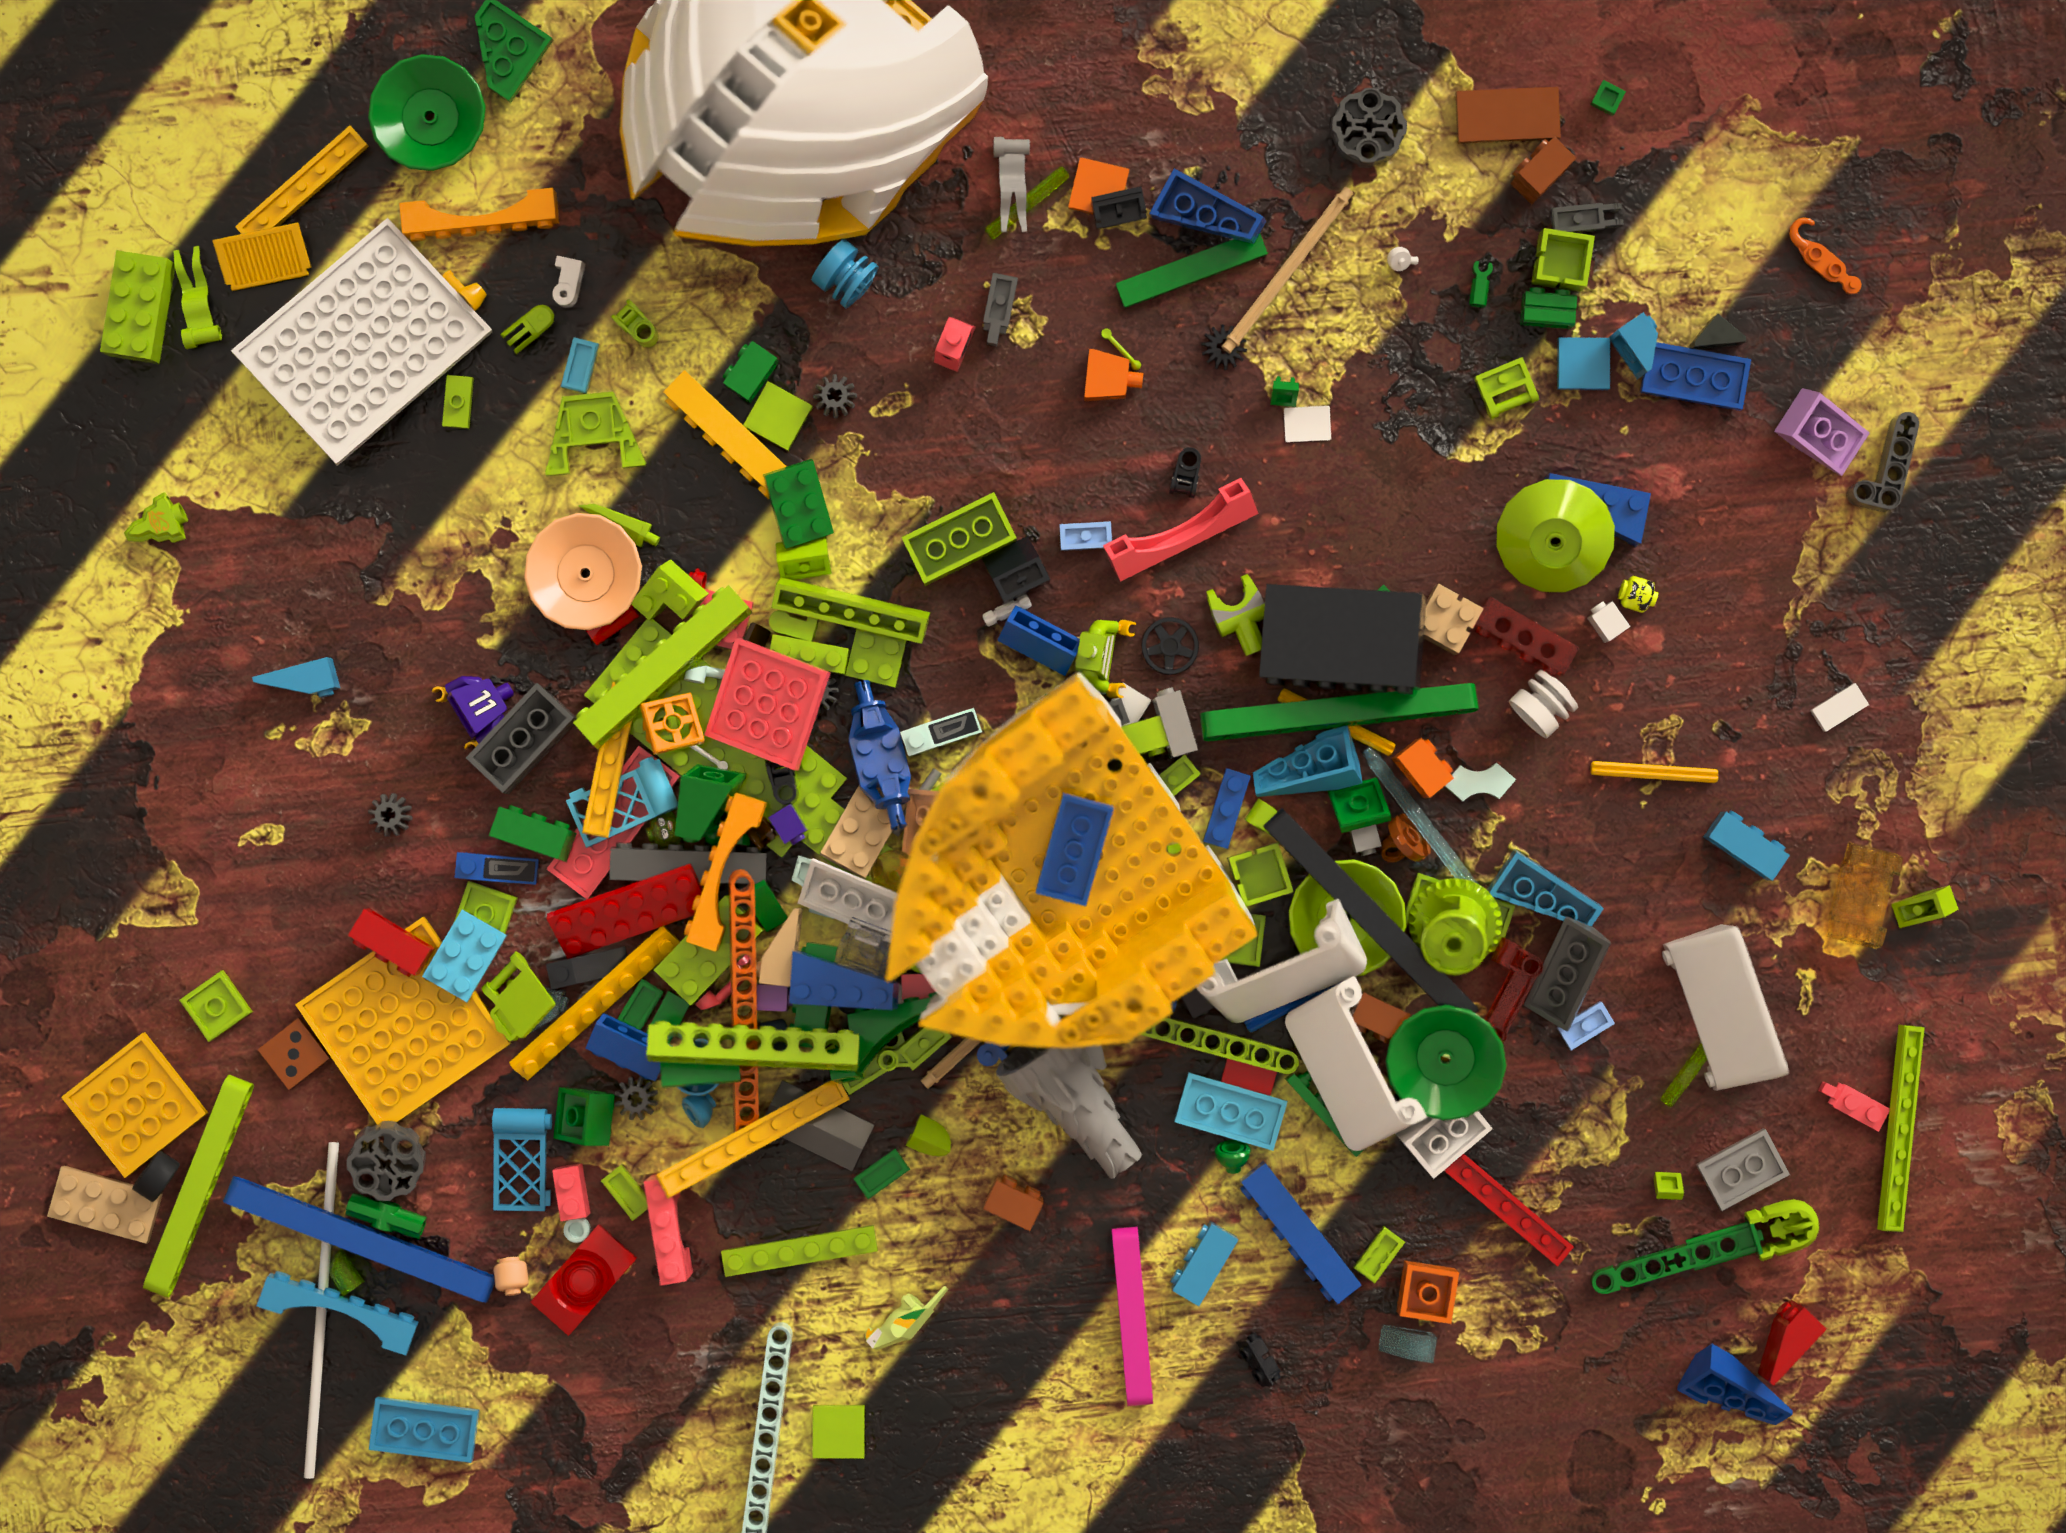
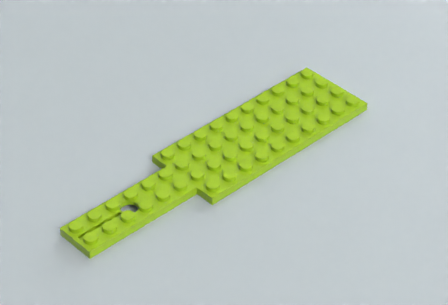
M646 619L584 696L595 704L596 697L605 690L609 691L612 687V682H615L622 674L630 673L635 668V663L641 657H648L660 640L664 638L667 640L672 634L654 619L650 621ZM700 659L690 669L710 665ZM684 673L655 700L691 692L705 739L703 744H698L697 746L719 761L727 762V770L746 773V779L737 793L767 802L763 816L772 825L768 817L788 805L779 803L774 797L765 765L766 759L704 735L722 680L706 676L704 684L693 683L684 680ZM672 705L673 708H676V713L686 716L684 709ZM640 712L632 720L630 733L653 752L651 743L646 741V731H643L644 719L642 712ZM690 723L683 725L681 729L682 738L689 735ZM806 746L799 770H795L799 796L792 805L808 829L807 832L803 833L806 838L801 841L820 855L845 810L831 798L847 778L810 747ZM691 747L656 754L680 775L685 774L697 764L718 768L716 764ZM789 786L783 787L779 792L782 800H788L793 795V790ZM775 830L777 836L767 846L783 858L793 845L791 842L784 844ZM885 843L878 856L884 863L882 874L877 877L867 875L865 880L898 893L899 889L897 888H900L899 885H901L906 866H901L902 856ZM822 857L824 860H826V861H827L829 864H831L833 867H836V868H838V869H840V870H843V871L848 872V873H850V874H852V875H855V874L851 873L850 871H848V870H846V869L840 867L839 865H837V864L831 862L830 860H828V859Z

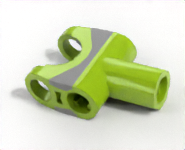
M1246 574L1241 576L1244 596L1238 605L1229 606L1224 604L1220 598H1217L1213 589L1206 591L1213 620L1221 637L1235 632L1245 656H1249L1261 651L1262 635L1257 622L1264 620L1265 603L1252 579Z

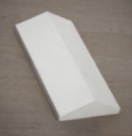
M813 858L810 862L798 904L891 942L894 908L898 893Z

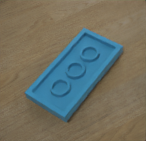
M376 1397L369 1450L471 1463L474 1457L480 1409Z

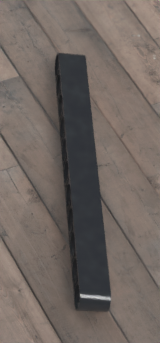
M1281 808L1263 825L1268 833L1334 900L1339 899L1343 909L1438 1006H1454L1471 1010L1475 1014L1479 1011L1478 1007L1446 974L1437 971L1426 961L1422 950L1284 809Z

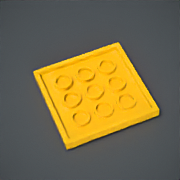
M145 1032L61 1097L124 1178L130 1176L158 1151L164 1149L208 1114V1111Z

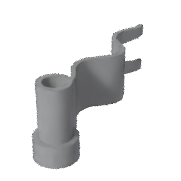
M993 137V157L999 158L1001 232H1007L1012 193H1015L1017 215L1022 232H1027L1025 155L1030 154L1029 139Z

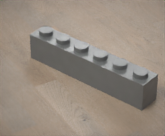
M617 842L616 847H611L609 880L641 881L691 863L701 882L705 870L710 871L712 861H709L710 845H694V849H684L683 844H668V848H658L656 843H642V848L632 847V843ZM735 846L726 861L720 883H728L731 873L739 869L747 871L751 875L754 884L762 880L766 881V851H761L756 846H746V851H738ZM741 877L735 883L748 884V879Z

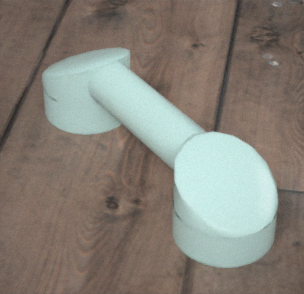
M700 666L687 670L684 680L699 684L705 683L706 676L722 680L725 670L710 666Z

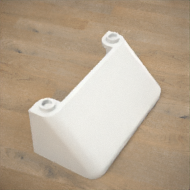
M1336 899L1326 904L1327 915L1320 920V924L1316 928L1315 938L1319 948L1239 981L1228 960L1224 959L1214 964L1215 975L1196 986V988L1227 1020L1233 1023H1241L1361 974L1366 968L1367 957L1339 899Z
M1720 924L1663 944L1665 951H1662L1663 959L1667 966L1671 965L1673 969H1676L1709 1064L1707 1067L1708 1072L1704 1073L1708 1086L1718 1091L1788 1075V1067L1739 929L1736 926Z
M1355 976L1290 1011L1285 1018V1025L1344 1143L1349 1149L1360 1151L1427 1118L1419 1102L1414 1099L1407 1098L1397 1103L1395 1102L1349 1012L1350 1008L1355 1006L1362 996L1361 988Z

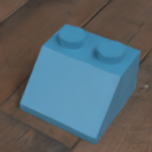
M1644 312L1619 328L1609 337L1611 343L1636 379H1639L1652 369L1658 337L1655 321L1651 316H1646Z

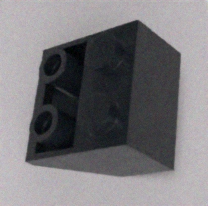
M1028 536L982 558L1004 604L1050 582L1045 567Z

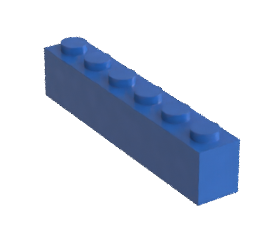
M1264 1161L1239 1179L1243 1184L1240 1190L1248 1200L1254 1198L1259 1204L1255 1209L1264 1220L1270 1218L1274 1223L1273 1232L1281 1241L1285 1238L1291 1245L1288 1248L1289 1252L1296 1261L1299 1259L1304 1261L1307 1265L1304 1271L1312 1281L1319 1280L1323 1285L1319 1290L1329 1302L1334 1299L1339 1304L1361 1286L1358 1279Z

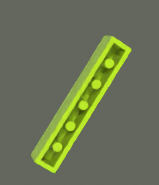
M780 577L776 583L771 606L774 609L921 644L925 638L930 612Z

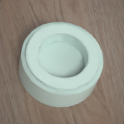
M585 1218L568 1220L564 1225V1235L573 1243L582 1242L590 1234V1224Z

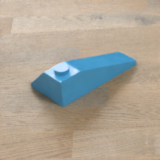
M1343 726L1324 731L1316 735V739L1303 746L1301 744L1294 748L1295 752L1284 758L1279 757L1253 772L1256 796L1263 797L1339 790L1362 784L1359 759L1349 727Z

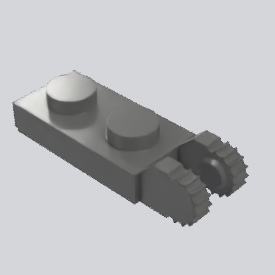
M1594 203L1551 208L1552 229L1579 233L1624 226L1623 219L1604 220V213L1618 212L1622 210V204Z

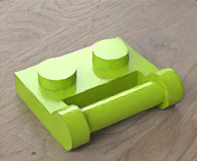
M1523 357L1474 377L1491 420L1498 418L1499 414L1527 402L1534 403L1539 401L1538 393ZM1524 385L1525 393L1495 405L1493 397Z

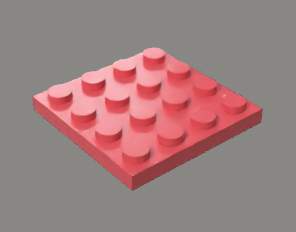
M735 638L704 735L792 770H799L831 672L744 639Z

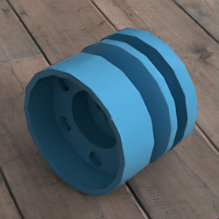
M842 239L825 256L811 280L824 292L830 290L835 285L836 288L832 297L837 301L843 296L840 304L847 309L869 289L879 266L874 262L867 266L869 258L866 255L855 262L858 249L846 239Z

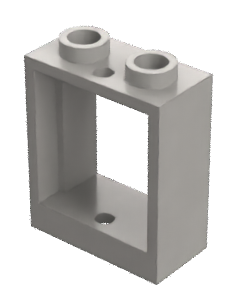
M1173 687L1158 691L1157 697L1152 701L1157 716H1161L1169 746L1166 747L1169 758L1198 750L1181 691L1174 692Z

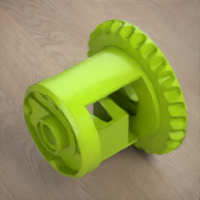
M1450 878L1429 885L1417 896L1409 914V930L1413 942L1422 950L1426 961L1434 969L1448 975H1461L1474 970L1497 945L1502 931V915L1498 903L1484 887L1470 880Z

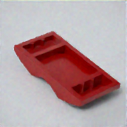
M598 1224L530 1303L569 1336L633 1264L637 1257Z

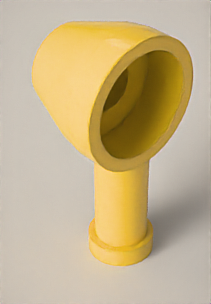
M450 270L442 275L474 311L481 306L487 294L478 283L464 286Z

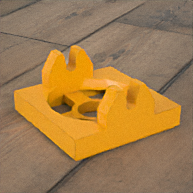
M691 692L640 705L644 719L643 731H646V741L651 743L654 755L705 742ZM672 705L684 709L686 716H681L674 712ZM664 707L666 715L663 721L653 723L655 713ZM670 716L677 717L680 721V727L670 729L666 725V719ZM690 723V733L682 740L680 730L683 725ZM665 729L672 734L674 742L663 740L655 731Z

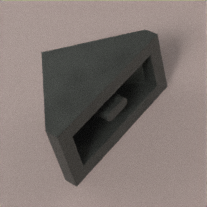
M1716 314L1689 347L1692 349L1741 346L1746 342V336L1721 315Z

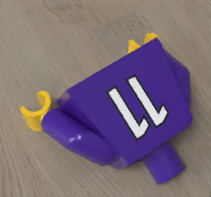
M461 676L447 683L445 687L437 686L432 689V693L442 691V697L436 701L446 702L448 700L471 739L476 737V740L465 744V749L471 744L476 747L505 717L504 714L507 711V706L504 701L514 696L513 690L507 682L495 688L490 679L482 680L480 677Z

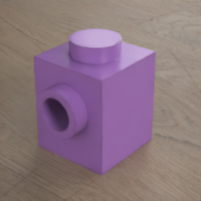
M757 984V1010L787 1012L789 1006H793V1004L789 1003L790 987Z

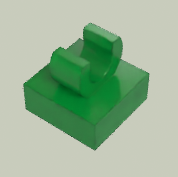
M1277 376L1276 381H1273L1270 405L1296 407L1299 383L1295 382L1294 377H1291L1290 382L1281 381V376Z

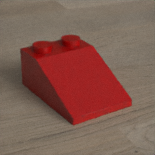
M1791 1300L1789 1303H1783L1778 1308L1777 1315L1773 1320L1758 1374L1774 1386L1827 1328L1805 1307Z

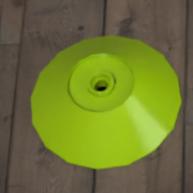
M1545 479L1524 487L1506 504L1497 523L1496 546L1505 568L1520 583L1541 592H1567L1588 584L1605 568L1614 549L1615 525L1607 505L1590 488L1571 480ZM1558 537L1561 541L1559 544H1552L1551 539Z
M1355 859L1335 861L1405 932V902L1395 882L1376 866ZM1310 874L1296 888L1289 908L1290 934L1301 955L1319 948L1315 938L1316 928L1320 924V920L1327 915L1326 904L1334 901ZM1350 916L1349 921L1367 957L1365 970L1357 975L1364 976L1384 966L1391 957Z

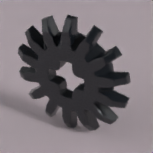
M1221 324L1220 332L1215 327H1212L1211 330L1214 335L1211 336L1207 333L1204 335V337L1209 339V342L1201 343V346H1205L1208 349L1202 352V356L1209 354L1210 358L1206 362L1210 364L1214 360L1216 362L1215 369H1218L1219 364H1223L1224 370H1228V363H1231L1233 368L1237 367L1235 363L1236 358L1241 362L1244 360L1239 353H1246L1247 349L1239 345L1231 353L1221 354V349L1217 348V344L1227 340V335H1230L1234 328L1231 325L1229 331H1225L1224 324ZM1242 339L1240 344L1246 343V339Z

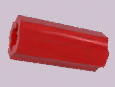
M630 605L629 609L611 624L586 630V632L598 646L638 618L639 614Z

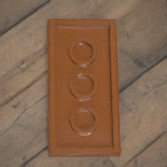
M1558 87L1456 91L1455 93L1458 144L1551 140L1554 136L1557 139L1561 138Z

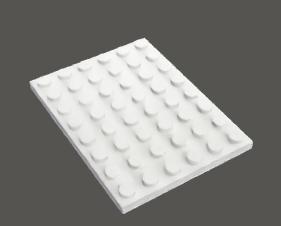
M387 218L231 351L338 466L492 333V329Z

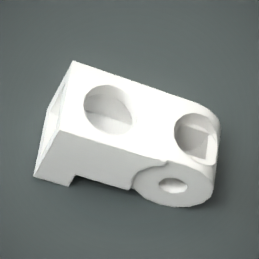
M557 256L555 266L561 272L559 283L553 290V298L560 306L570 308L578 300L585 264L580 260Z

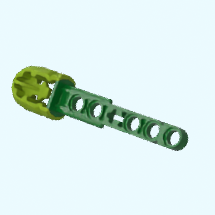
M1793 1199L1762 1207L1760 1211L1754 1209L1745 1212L1744 1223L1685 1240L1686 1243L1621 1262L1615 1268L1611 1265L1598 1269L1591 1276V1284L1598 1293L1608 1294L1621 1290L1620 1286L1632 1287L1692 1268L1696 1271L1756 1253L1761 1261L1773 1258L1774 1254L1781 1256L1809 1246L1816 1239L1819 1231L1818 1217L1813 1208L1804 1201ZM1779 1216H1782L1784 1219L1787 1220L1781 1221ZM1777 1217L1774 1223L1769 1225L1772 1237H1780L1783 1240L1776 1243H1766L1765 1246L1761 1247L1760 1241L1764 1240L1761 1229L1756 1230L1754 1224L1758 1222L1765 1223L1769 1219ZM1724 1238H1732L1734 1241L1733 1249L1723 1251L1720 1248L1721 1241ZM1700 1245H1706L1709 1248V1255L1704 1259L1697 1258L1695 1255L1696 1248ZM1675 1253L1684 1256V1259L1681 1260V1265L1677 1266L1675 1262L1667 1264L1669 1269L1665 1270V1264L1661 1257L1665 1256L1666 1261L1674 1259ZM1656 1260L1659 1262L1660 1268L1656 1273L1651 1274L1646 1271L1645 1266L1648 1261ZM1626 1267L1633 1268L1635 1271V1276L1630 1281H1625L1621 1278V1271ZM1607 1275L1610 1278L1608 1287L1599 1288L1596 1285L1597 1277Z

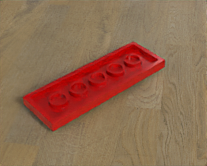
M690 863L549 912L546 919L567 959L694 916L696 911L692 910L696 896L702 895L703 887L700 885L701 883Z

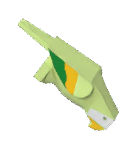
M943 1286L926 1306L912 1294L903 1295L901 1307L893 1311L880 1328L867 1329L865 1334L866 1342L872 1349L879 1350L898 1342L911 1340L934 1312L933 1309L947 1292L948 1288Z

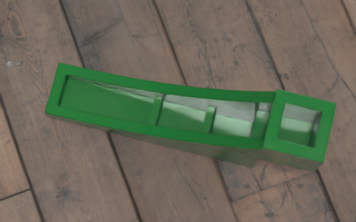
M937 992L930 993L928 998L920 1000L919 997L906 998L904 1003L898 1004V1009L894 1010L858 1008L855 1009V1013L848 1014L849 1030L853 1031L854 1034H859L857 1071L830 1070L831 1081L840 1084L864 1079V1071L878 1052L903 1030L920 1021L922 1013L926 1011L929 1002ZM835 1045L834 1049H829L827 1052L835 1054L839 1051V1047Z

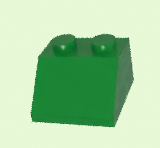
M559 1087L553 1138L583 1146H609L615 1094Z

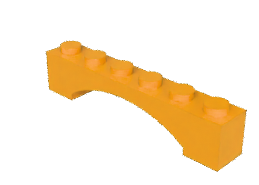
M553 188L527 190V196L516 204L498 212L479 216H458L442 213L431 209L425 200L399 203L402 234L406 238H410V241H424L427 236L446 239L450 238L451 234L461 233V236L477 235V231L497 234L501 233L502 229L512 228V231H525L527 226L547 229L552 228L553 224L559 223L557 193Z
M735 793L734 797H729L725 811L729 812L726 822L721 821L717 836L720 837L718 846L712 847L709 861H712L710 871L705 870L700 885L704 886L702 895L696 896L692 910L696 911L693 921L688 920L684 935L688 936L686 942L715 952L719 950L727 926L721 923L718 906L722 872L731 851L741 837L752 827L757 828L760 826L767 802L740 793Z

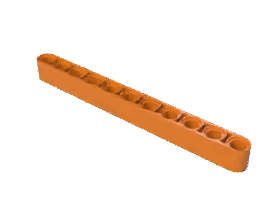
M739 869L731 873L728 881L731 1028H734L735 1025L749 1026V1029H757L754 881L747 871ZM741 877L748 879V884L745 888L738 889L735 887L737 879ZM741 903H746L749 906L744 914H737L735 912L737 905ZM740 929L749 930L748 937L743 940L737 939L736 933ZM745 954L750 957L745 965L736 963L740 955ZM741 980H748L750 982V986L746 990L737 989V984ZM741 1006L751 1007L747 1015L741 1016L737 1014ZM756 1040L749 1041L746 1045L750 1050L758 1049ZM740 1066L741 1082H733L734 1132L759 1120L758 1066ZM745 1081L752 1083L748 1091L739 1090L741 1083ZM743 1107L752 1108V1112L748 1116H742L739 1112Z

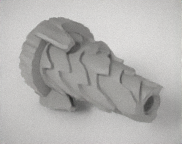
M1067 1016L1060 1017V1021L1066 1018ZM1016 1045L1008 1053V1056L1001 1061L996 1070V1075L1012 1096L1039 1111L1043 1110L1056 1126L1060 1125L1070 1138L1078 1142L1091 1160L1096 1159L1111 1179L1140 1159L1142 1154L1134 1140L1118 1119L1121 1116L1115 1110L1114 1102L1103 1087L1104 1082L1097 1070H1104L1107 1066L1101 1045L1072 1048Z

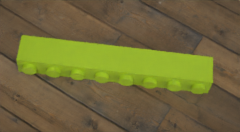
M729 585L725 589L723 587L719 588L712 595V600L708 604H702L696 608L690 620L686 623L683 621L678 624L673 630V635L667 640L665 638L660 640L648 657H641L635 663V668L630 673H624L615 681L616 685L609 691L605 690L600 693L595 699L596 703L590 708L582 709L576 715L577 719L573 723L599 749L641 712L640 705L642 703L655 700L751 615V609Z

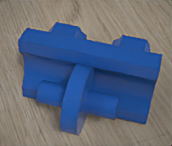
M985 1041L986 1044L982 1045L977 1052V1059L982 1065L992 1066L996 1064L998 1059L1003 1061L1008 1056L1009 1052L1007 1049L1011 1045H1000Z

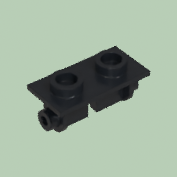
M1253 1332L1247 1336V1340L1236 1342L1240 1348V1356L1244 1361L1248 1362L1252 1369V1377L1261 1387L1273 1386V1382L1281 1378L1279 1374L1281 1371L1272 1355L1265 1359L1262 1358V1355L1269 1350L1260 1335L1257 1336L1256 1332Z

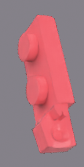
M1822 1081L1818 1091L1830 1097L1827 1103L1831 1104V1107L1878 1132L1890 1111V1108L1839 1082L1834 1087Z

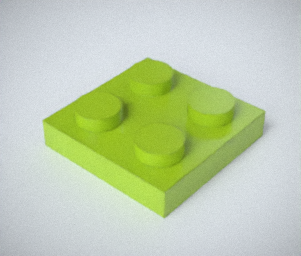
M857 628L845 676L869 680L873 683L896 688L907 640Z

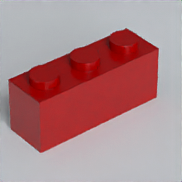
M370 908L362 911L348 936L354 939L352 942L354 945L363 950H366L368 947L376 952L374 956L384 963L391 961L398 966L396 970L408 977L411 974L414 976L419 975L435 950L433 946Z

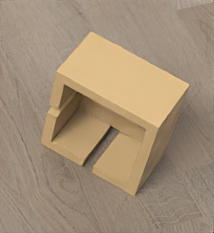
M1437 584L1426 601L1424 639L1453 655H1457L1470 635L1467 631L1473 629L1484 608L1464 597L1457 600L1459 594Z

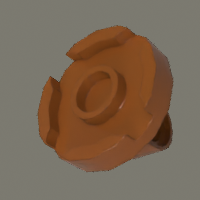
M1402 813L1389 821L1390 836L1384 839L1380 846L1382 858L1385 861L1393 863L1408 857L1415 862H1420L1431 853L1429 840L1426 835L1422 837L1417 831L1420 826L1414 819ZM1391 847L1399 848L1398 851L1392 853L1386 851Z

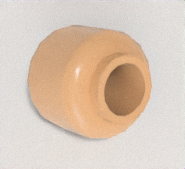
M519 1257L499 1259V1264L494 1266L495 1287L498 1291H505V1296L521 1294V1289L528 1286L527 1264L521 1261Z

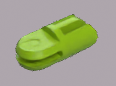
M546 305L535 306L500 335L502 338H505L522 323L525 327L507 341V344L511 346L526 333L530 332L532 334L513 350L517 355L552 325L554 313Z

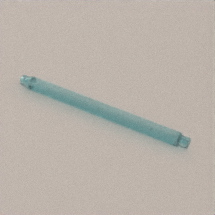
M1372 747L1364 750L1362 755L1367 760L1366 763L1453 876L1478 884L1405 787L1395 777L1379 753L1376 754Z

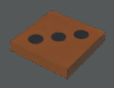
M297 1018L258 1049L288 1090L294 1088L331 1059V1056L301 1018Z

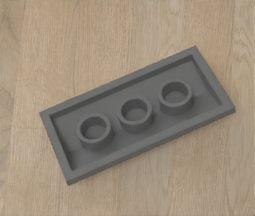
M1565 917L1524 1006L1563 1030L1569 1031L1611 942L1594 927Z
M782 1080L765 1116L808 1092ZM837 1106L785 1134L782 1138L853 1171L875 1124Z

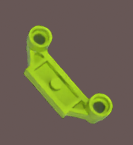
M921 1027L896 1050L885 1049L880 1051L877 1055V1064L885 1071H892L896 1067H910L911 1070H914L952 1036L948 1032ZM889 1055V1061L883 1063V1057Z

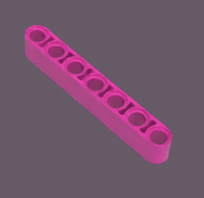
M1138 1228L1112 1229L1127 1407L1153 1404Z

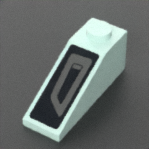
M972 708L904 730L900 733L908 756L912 757L981 733L982 730L975 710Z

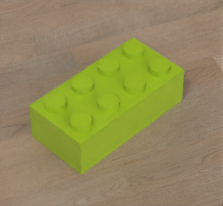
M116 250L100 352L110 357L160 364L175 271L174 262L164 257Z
M994 492L901 537L925 586L1017 541L1014 531Z
M725 895L718 902L721 923L727 925L718 951L715 952L686 942L688 936H686L654 969L690 1006L695 1004L730 967L729 895ZM737 905L735 909L737 914L746 913L742 907ZM755 921L756 940L765 930ZM740 929L736 933V938L739 940L747 938L749 930Z

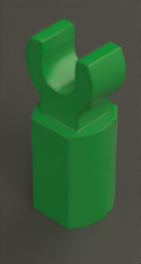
M1475 261L1472 266L1475 279H1472L1469 306L1484 308L1487 304L1489 289L1487 277L1491 274L1493 265L1488 263L1487 270L1481 272L1478 269L1479 261Z

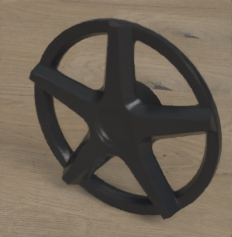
M1166 617L1155 621L1147 628L1142 638L1141 649L1145 661L1152 669L1162 674L1173 675L1187 670L1194 663L1199 651V641L1196 632L1187 622L1179 618ZM1176 622L1182 626L1173 635H1169L1161 623ZM1154 628L1160 643L1146 648L1147 637ZM1188 630L1194 639V651L1180 643ZM1163 654L1165 657V669L1156 666L1148 656ZM1175 655L1191 658L1186 665L1173 670Z

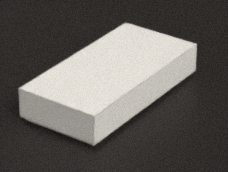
M1853 683L1810 711L1823 732H1826L1869 704L1857 684Z

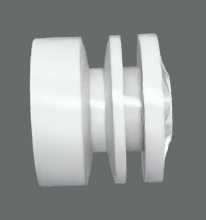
M1539 670L1535 674L1538 682L1533 679L1528 681V685L1533 693L1530 694L1520 689L1509 700V704L1535 732L1544 738H1548L1559 727L1554 715L1556 714L1563 719H1567L1569 714L1566 709L1574 712L1579 707L1571 693L1560 681L1545 671Z

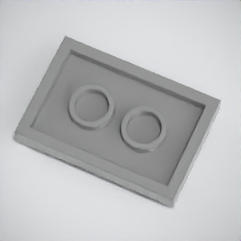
M1764 1128L1696 1164L1721 1211L1790 1175L1768 1132Z

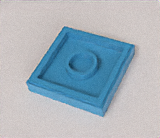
M1559 337L1557 339V390H1609L1610 338Z

